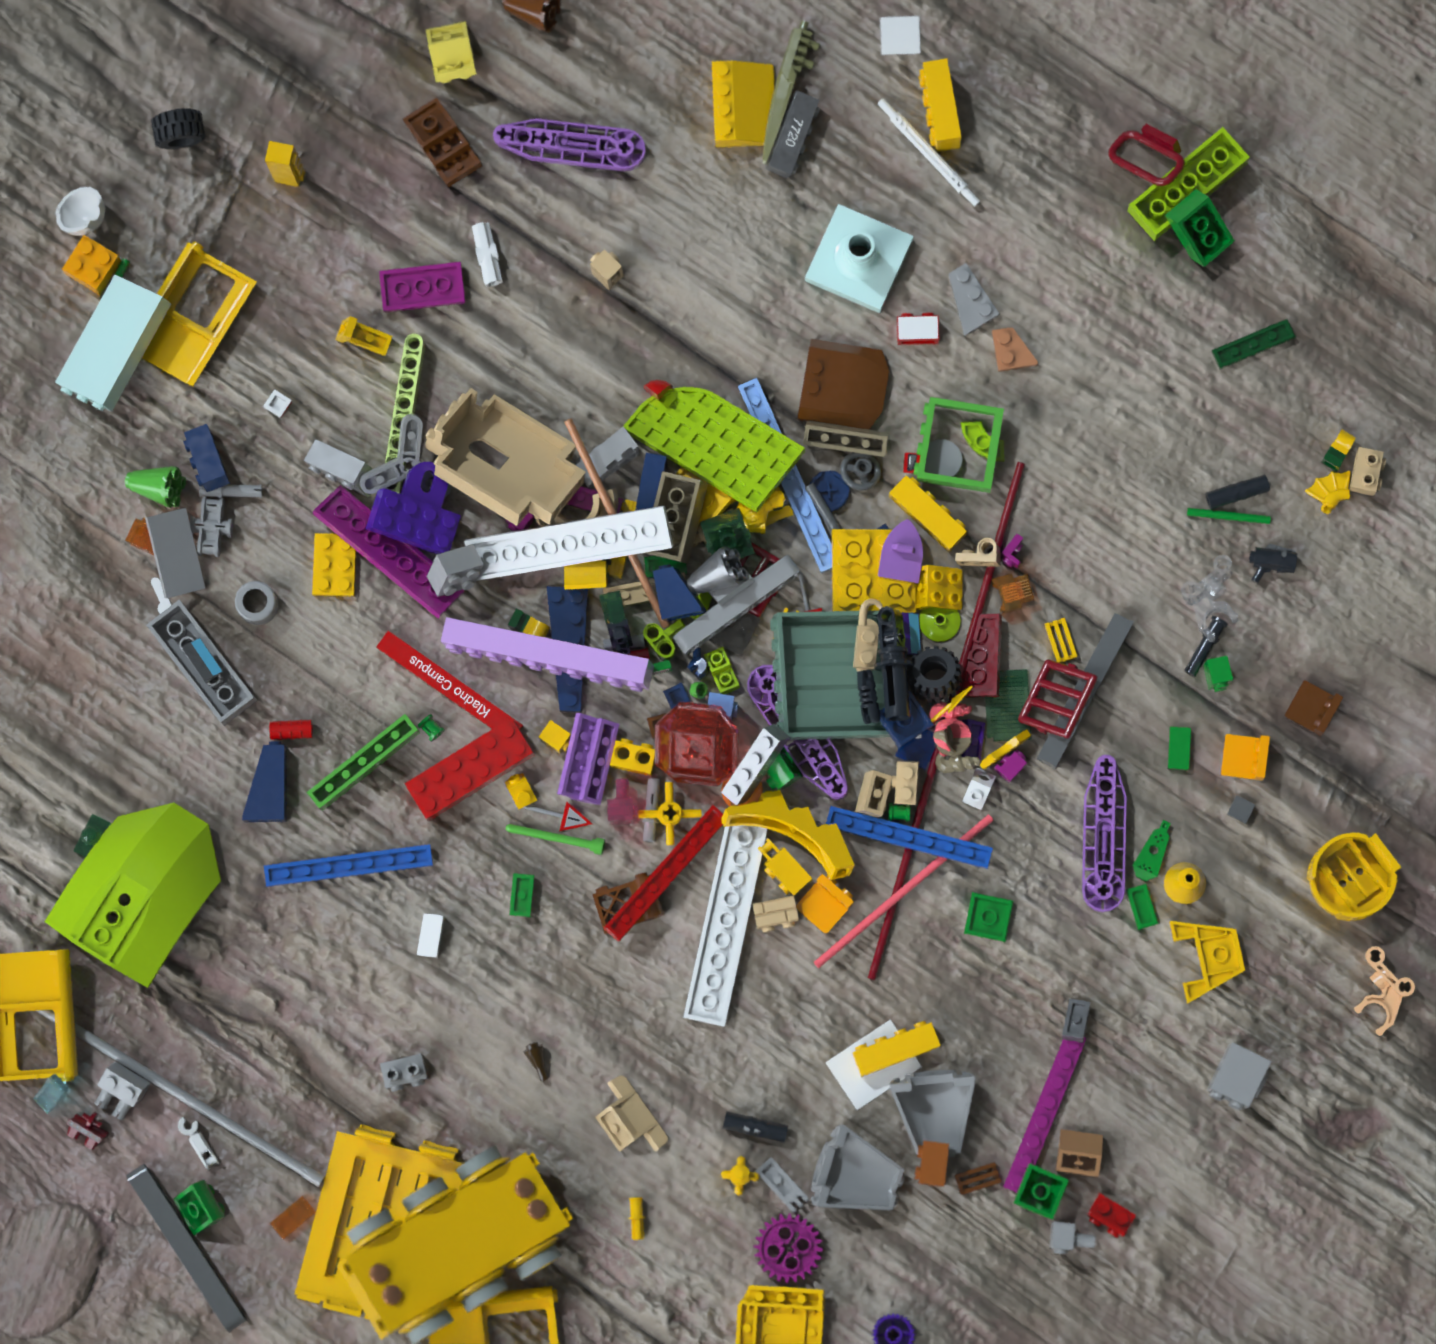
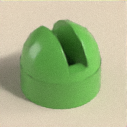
M694 682L691 684L689 692L692 697L703 699L707 695L708 688L704 682Z

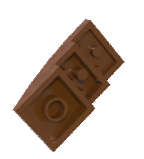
M437 97L402 119L448 188L482 167L480 160L472 151L469 143Z

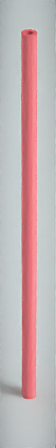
M988 814L960 839L969 842L993 822V818ZM937 857L816 959L813 963L817 968L824 965L948 859Z

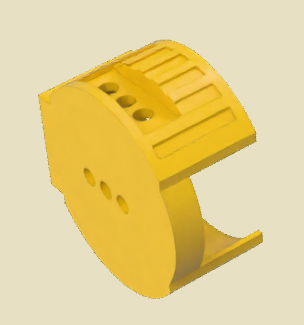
M1346 833L1332 838L1315 853L1308 867L1307 879L1312 895L1320 907L1339 920L1356 921L1371 916L1386 905L1396 887L1397 875L1395 872L1401 866L1376 833L1370 838L1366 834ZM1357 868L1363 870L1362 875L1356 873ZM1341 880L1346 882L1345 887L1339 885Z

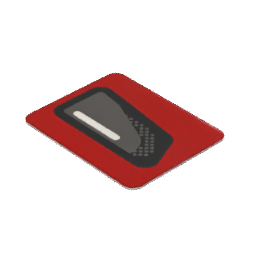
M905 453L903 472L914 473L915 463L920 462L921 455Z

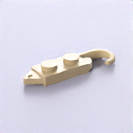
M876 599L865 600L859 610L853 668H856L857 672L875 670L879 627L875 621L867 618V613L871 605H876L879 610L883 607L882 603Z

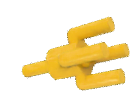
M743 1156L737 1158V1165L732 1167L731 1170H723L721 1172L723 1179H730L735 1185V1193L738 1196L743 1194L744 1185L749 1181L757 1182L760 1179L758 1173L750 1172L745 1166L746 1160Z

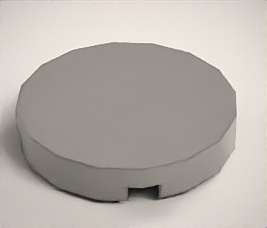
M948 440L930 442L924 472L954 477L962 465V454L959 448Z

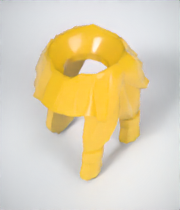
M779 487L775 489L757 513L740 502L737 506V512L745 528L753 533L765 534L766 526L775 523L779 519L794 515L789 505L784 506L786 499ZM783 507L780 510L773 511L774 508Z

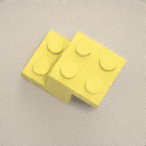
M466 21L426 30L436 83H448L452 79H467L472 77V75H476Z

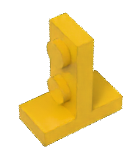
M352 316L341 322L336 341L342 343L347 341L380 355H386L392 339L391 335L358 323V319Z

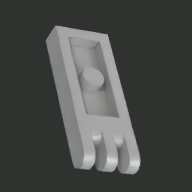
M772 1157L756 1170V1173L759 1174L794 1214L797 1212V1209L792 1206L794 1202L801 1208L804 1205L798 1200L800 1197L805 1202L810 1200Z

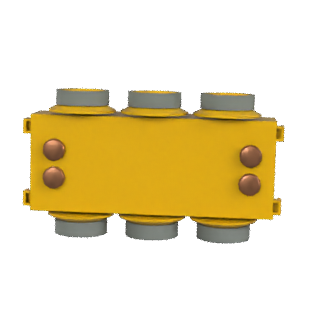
M493 1146L456 1169V1172L463 1181L459 1187L460 1191L456 1192V1188L448 1189L445 1181L440 1177L402 1200L409 1213L405 1218V1223L402 1220L394 1221L389 1210L385 1209L347 1232L354 1246L350 1251L351 1254L345 1257L337 1266L381 1340L399 1330V1334L407 1333L412 1344H417L454 1321L447 1310L451 1299L453 1301H461L469 1313L508 1289L501 1277L505 1267L507 1269H515L520 1279L524 1280L562 1256L554 1244L558 1239L557 1235L570 1226L568 1222L573 1218L567 1208L560 1210L535 1168L540 1163L534 1153L527 1155L525 1152L511 1160L510 1157H502L497 1147Z

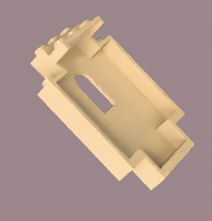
M470 388L466 394L463 393L457 401L454 400L451 403L446 415L442 414L435 428H430L425 436L427 439L425 448L438 455L434 462V475L518 526L528 512L550 525L584 483L586 472L570 462L575 455V444L495 394L490 400L486 399L480 407L476 404L478 392ZM474 441L485 442L509 457V459L498 470L471 453L469 445Z

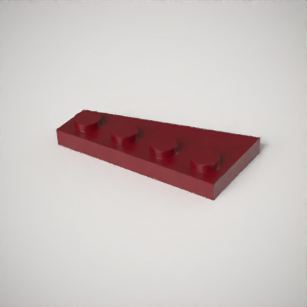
M1000 613L979 615L973 636V646L967 657V667L963 672L962 685L957 695L972 686V689L963 698L999 697L1002 615Z

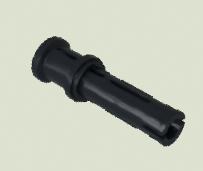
M1212 615L1211 623L1207 630L1203 631V638L1184 669L1185 673L1196 677L1211 648L1219 642V636L1224 627L1227 628L1228 623Z

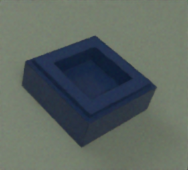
M682 683L663 691L672 711L691 702Z

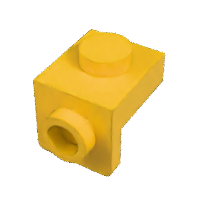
M524 773L512 775L505 782L518 810L537 801Z

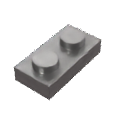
M1069 999L1062 1039L1083 1043L1090 1002Z

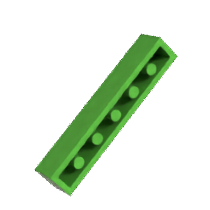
M404 714L306 793L318 808L324 811L419 735V730L407 715Z

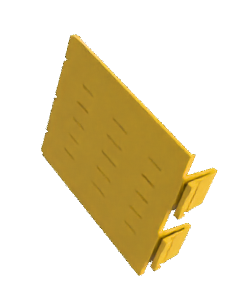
M360 1124V1127L356 1129L355 1135L337 1131L295 1289V1294H298L297 1298L320 1304L321 1300L324 1301L322 1308L361 1317L364 1310L338 1267L336 1274H334L338 1257H340V1263L351 1254L350 1251L354 1246L347 1232L367 1220L370 1211H372L370 1216L372 1217L388 1209L394 1221L402 1220L405 1223V1218L409 1213L402 1200L415 1192L419 1174L420 1179L417 1190L442 1177L448 1189L456 1188V1192L460 1191L459 1187L463 1181L456 1172V1169L464 1163L456 1161L455 1155L458 1154L459 1149L441 1146L426 1140L419 1146L420 1152L394 1146L391 1139L395 1138L396 1133L374 1129ZM365 1160L362 1176L360 1177L363 1161ZM382 1165H384L380 1181H378ZM400 1170H402L398 1186H396ZM351 1207H353L349 1225L346 1227Z

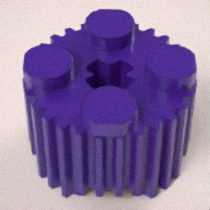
M894 1313L892 1315L887 1314V1316L883 1315V1318H879L876 1321L875 1329H872L874 1332L872 1334L874 1336L872 1341H875L874 1344H913L912 1341L915 1340L913 1338L915 1336L913 1331L915 1330L912 1329L913 1325H910V1321L906 1317L904 1318L903 1315H894ZM894 1328L896 1332H899V1337H896L895 1341H890L891 1338L887 1337V1333H890L891 1329Z

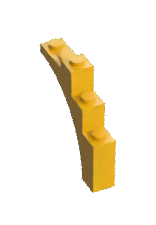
M780 790L766 791L760 795L758 802L752 801L741 806L733 805L724 811L721 819L724 827L744 825L774 830L790 837L811 852L824 867L830 880L851 875L855 864L837 823L823 824L817 827L809 807H796L789 810Z

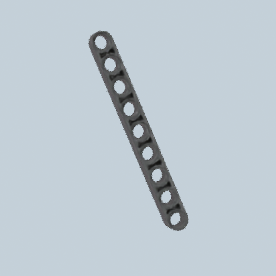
M143 1163L127 1174L128 1181L224 1328L230 1333L246 1322L247 1319L149 1168Z

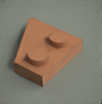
M1013 327L992 330L998 372L1038 365L1037 360Z

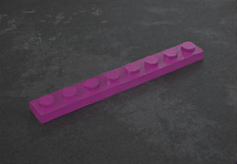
M1084 1037L1083 1043L1062 1040L1003 1185L1004 1188L1017 1193L1028 1164H1036L1086 1037Z

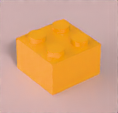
M83 235L62 270L68 277L101 295L122 260L114 252Z

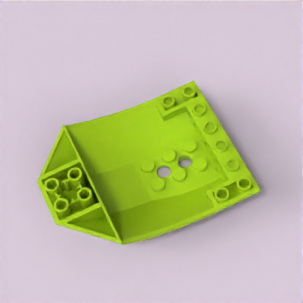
M176 803L118 816L83 860L44 922L105 964L149 988L192 919L218 884L222 882L210 825ZM123 894H128L131 898L127 906L120 904L119 900ZM111 912L118 914V920L114 924H111L108 920Z

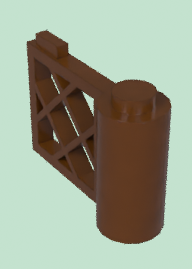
M647 872L635 875L636 879L610 889L608 885L595 889L596 893L592 895L603 928L607 924L606 920L609 914H616L611 911L616 900L624 904L626 903L618 898L621 890L629 887L632 896L650 876L647 875ZM608 895L614 899L609 908L606 909L601 906L599 897ZM659 898L635 925L665 915ZM603 929L605 935L609 934L605 929Z

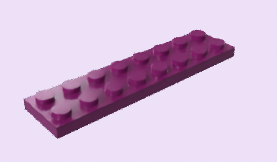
M339 485L313 510L312 514L435 617L439 618L464 594L465 590H458L449 596L442 595L437 597L427 578L433 562L412 545L367 530L366 526L371 510Z

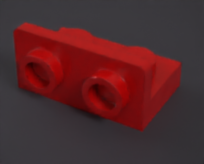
M1101 1193L1098 1194L1086 1214L1090 1217L1089 1222L1097 1227H1100L1102 1224L1108 1228L1107 1233L1116 1238L1119 1235L1122 1237L1126 1235L1128 1228L1136 1217L1134 1213Z

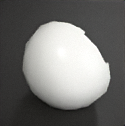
M81 187L67 194L56 208L57 224L61 230L72 236L88 235L99 228L105 216V204L99 192L91 187Z

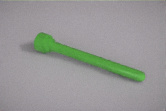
M513 824L506 826V831L510 833L589 848L590 851H593V854L602 855L605 847V839L597 837L596 839L587 840Z

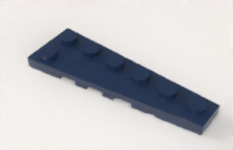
M547 586L552 639L585 646L588 588L565 590L564 587ZM562 672V675H556L560 712L581 713L583 676L582 679H575L569 677L570 675Z

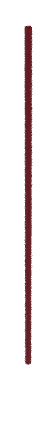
M1017 462L994 540L1000 550L1025 464L1022 462ZM987 566L960 657L961 676L967 667V657L973 646V636L978 618L983 612L995 567ZM949 696L947 704L951 703L953 697ZM936 744L911 826L920 829L937 770L935 761L939 750ZM905 848L892 895L903 887L913 853L911 849ZM898 902L886 912L868 979L876 980Z

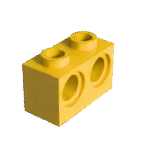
M621 738V741H615L610 767L652 776L657 750L653 749V745L641 743V746L634 745L631 740ZM620 750H628L630 752L627 759H620L618 757ZM647 754L650 756V760L646 764H641L638 761L639 756Z

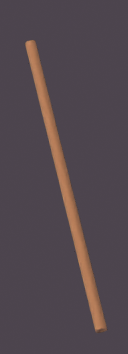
M572 418L564 421L608 515L617 514ZM628 555L662 628L668 627L670 625L669 622L661 619L658 599L637 555Z

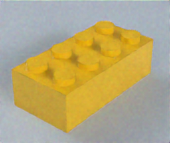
M946 58L923 62L922 69L919 70L920 88L924 87L922 95L923 105L928 107L926 109L927 127L931 126L929 134L930 145L935 146L936 152L958 149L961 143V132L948 60Z

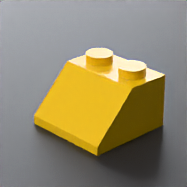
M606 560L564 566L565 590L603 588L608 585Z

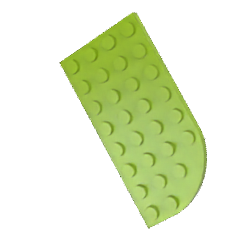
M695 387L669 389L660 400L651 396L638 407L624 424V428L630 436L661 455L666 456L671 461L756 513L805 453V447L715 393Z

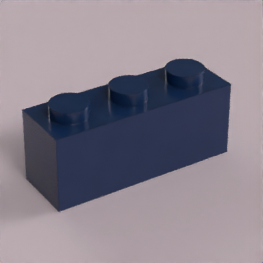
M204 424L184 432L186 440L183 443L187 453L191 452L192 454L189 460L193 470L197 469L198 475H195L199 486H204L206 492H210L230 484L208 425Z

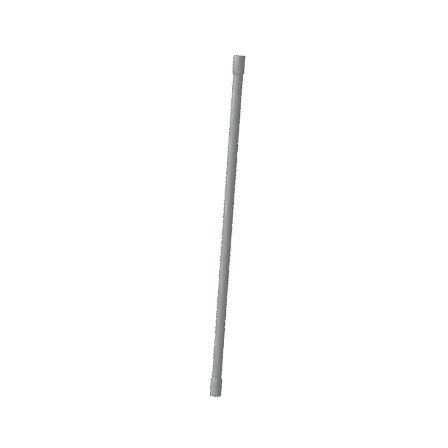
M37 1010L38 1013L55 1023V1013L53 1010ZM75 1023V1035L289 1167L317 1187L324 1181L325 1176L302 1164Z

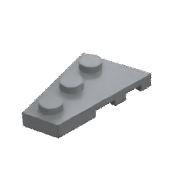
M967 263L949 273L965 337L998 317L999 313Z

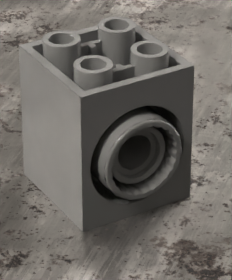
M1232 1042L1227 1046L1206 1091L1210 1092V1097L1218 1101L1223 1099L1229 1101V1106L1236 1110L1247 1109L1253 1098H1257L1268 1077L1269 1072L1267 1069L1271 1061Z

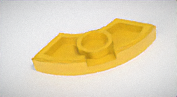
M1029 731L1021 732L981 761V768L986 769L1024 743L1031 736Z

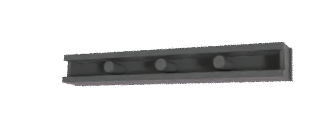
M1117 613L1113 615L1084 669L1086 672L1097 675L1098 680L1071 737L1064 738L1050 733L1037 757V760L1052 767L1053 770H1055L1134 621H1130ZM1080 678L1074 689L1083 692L1087 680ZM1069 697L1064 707L1074 710L1079 699ZM1060 715L1054 726L1065 729L1070 718Z

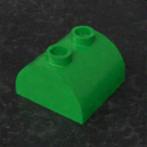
M784 747L767 771L769 778L766 781L773 790L775 788L782 790L803 777Z
M1029 1163L1013 1204L1053 1220L1069 1180Z
M205 1179L192 1184L174 1198L177 1207L194 1236L225 1218L223 1204L216 1201L214 1188L211 1184H207Z

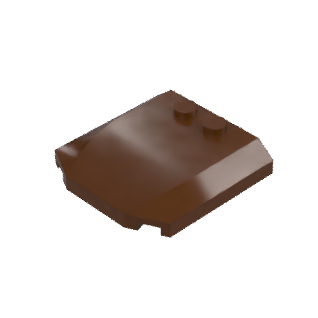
M811 339L798 420L870 430L883 412L889 369L883 351Z

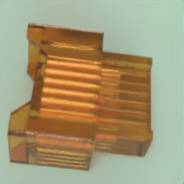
M1011 573L993 578L991 581L992 586L998 589L1001 598V615L1020 610L1022 608L1021 604L1034 601L1027 574L1013 578Z

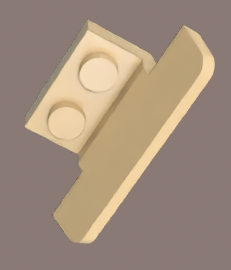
M618 1076L612 1079L607 1084L618 1100L595 1118L619 1152L642 1135H644L656 1152L667 1142V1135L627 1078Z

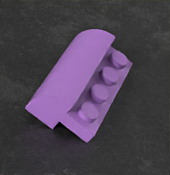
M576 713L557 792L558 795L579 802L601 805L618 733V723Z

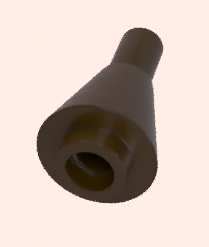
M538 1042L526 1045V1050L523 1052L534 1069L537 1070L540 1082L547 1080L548 1076L544 1068L543 1044L538 1045Z

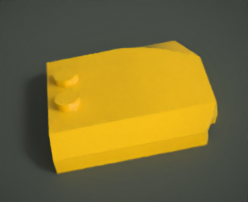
M749 1285L743 1299L738 1304L735 1344H823L825 1290Z

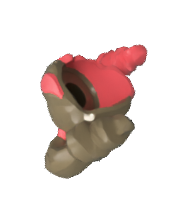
M940 702L938 704H934L929 713L930 720L936 714H938L947 705V703ZM957 704L950 713L947 710L933 723L936 726L933 738L939 750L935 764L938 770L943 773L965 772L967 769H975L976 766L981 764V760L977 757H962L961 755L969 748L972 733L969 727L957 718L965 714L968 715L972 710L971 705Z

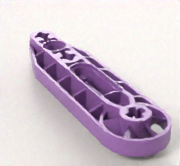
M531 119L499 125L493 132L494 141L499 147L531 161L631 171L643 162L646 154L645 143L642 137L635 131L623 128ZM545 124L544 129L530 128L527 125ZM548 125L564 126L565 129L564 131L548 130L547 127ZM568 127L585 129L584 134L567 131ZM588 129L605 131V136L588 134ZM503 133H506L507 136H505L504 139H501L500 137L503 135ZM522 135H527L529 137V139L526 142H520L518 140L519 137ZM635 136L636 140L632 143L630 140ZM543 138H547V141H545V144H541V141H543ZM568 140L583 141V142H585V143L573 142V141H568ZM586 142H592V143H597V144H596V145H590L589 143H586ZM602 144L605 145V151H600ZM569 147H580V148H584V149L569 148ZM623 147H628L627 153H622ZM588 148H596V151H595V150H586V149H588ZM634 149L643 150V153L635 154ZM524 150L541 152L540 157L530 156L524 153ZM544 153L561 154V159L544 158ZM564 155L581 157V162L564 160ZM584 158L602 159L601 164L584 162ZM605 160H607L610 165H605Z
M762 665L750 674L747 681V691L751 700L770 726L772 724L765 714L773 711L779 720V715L775 712L776 700L773 697L774 694L777 696V693L774 692L776 674L774 677L771 676L773 665ZM768 681V684L772 682V689L768 690L766 688L764 690V682ZM760 706L769 708L763 712ZM816 739L792 740V743L784 746V749L801 774L831 799L841 800L847 795L848 785L838 751L830 739H826L828 744L823 747L820 746ZM796 745L804 757V760L800 763H797L788 750ZM830 746L836 753L838 760L834 765L824 752ZM812 750L814 752H819L818 759L820 760V762H822L817 766V768L815 767V765H817L818 763L814 757L810 758V751ZM807 762L816 777L811 779L801 769V765ZM837 766L840 767V771H841L842 777L840 776V774H839L838 771L836 770V767H837ZM823 767L831 769L832 774L829 777H823L820 774V770ZM819 779L823 787H821L815 781ZM834 779L837 787L842 786L841 794L832 792L834 786L830 781Z
M1102 755L1097 759L1084 795L1082 895L1087 906L1098 912H1108L1118 907L1123 900L1125 892L1127 797L1117 763L1110 755ZM1104 761L1111 765L1107 770V776H1103L1104 767L1100 766ZM1096 772L1095 784H1091L1094 773ZM1116 774L1120 785H1116ZM1108 782L1111 785V790L1107 792L1102 791L1100 783ZM1089 788H1095V805H1086ZM1116 789H1121L1124 806H1115ZM1104 797H1108L1106 805L1110 808L1107 812H1103V808L1099 807L1102 806ZM1086 808L1095 809L1094 826H1086ZM1115 810H1123V827H1115ZM1086 829L1094 830V847H1085ZM1123 830V848H1114L1115 831ZM1099 831H1101L1102 837V861H1098ZM1108 832H1110V862L1105 861ZM1085 850L1094 851L1093 868H1085ZM1114 851H1123L1122 869H1114ZM1098 866H1107L1109 871L1098 870ZM1085 871L1093 872L1085 880ZM1114 872H1122V880ZM1116 882L1120 883L1114 887L1112 886ZM1102 886H1105V890L1108 889L1109 891L1105 896H1101V892L1098 893ZM1112 895H1114L1115 897H1117V898L1120 899V900H1119V902H1117L1116 900H1114V899H1112V898H1110V897H1111ZM1102 901H1104V909H1101Z

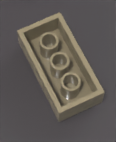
M662 471L654 507L665 506L673 547L644 553L689 564L708 488L707 482Z

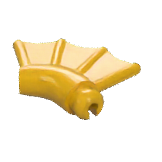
M1331 471L1326 477L1316 478L1315 483L1306 489L1305 492L1322 502L1321 511L1323 513L1330 514L1340 501L1350 499L1348 488L1351 471L1344 473Z

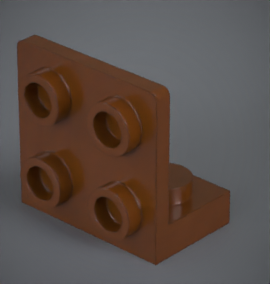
M1304 680L1284 716L1321 737L1340 705L1343 696L1337 693L1333 696Z

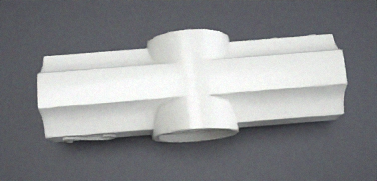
M489 222L478 223L472 226L479 266L481 265L485 286H496L503 283L498 264L499 257L496 244L493 242Z

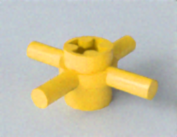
M665 782V802L660 805L658 810H638V818H658L660 823L666 826L667 846L675 845L674 826L682 818H701L702 816L701 809H682L679 804L674 802L673 782ZM673 808L675 815L673 819L669 820V817L664 815V811Z

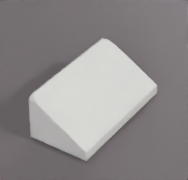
M423 915L417 955L438 958L444 916Z

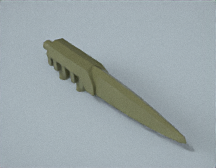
M801 21L799 28L792 29L775 84L762 161L765 165L781 127L796 76H800L802 67L811 70L813 68L814 62L805 59L807 49L810 48L818 51L820 43L811 40L812 32L807 31L809 23L806 21Z

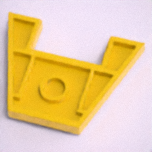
M1169 921L1173 942L1194 938L1203 979L1182 983L1187 1004L1245 971L1236 929Z

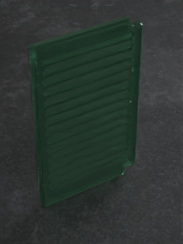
M1027 669L1000 670L999 697H985L987 738L993 737L994 741H1010L1025 730H1028L1031 734V726L1018 721L1020 712L1029 696Z

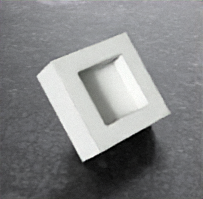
M274 389L263 407L281 419L292 404V400Z

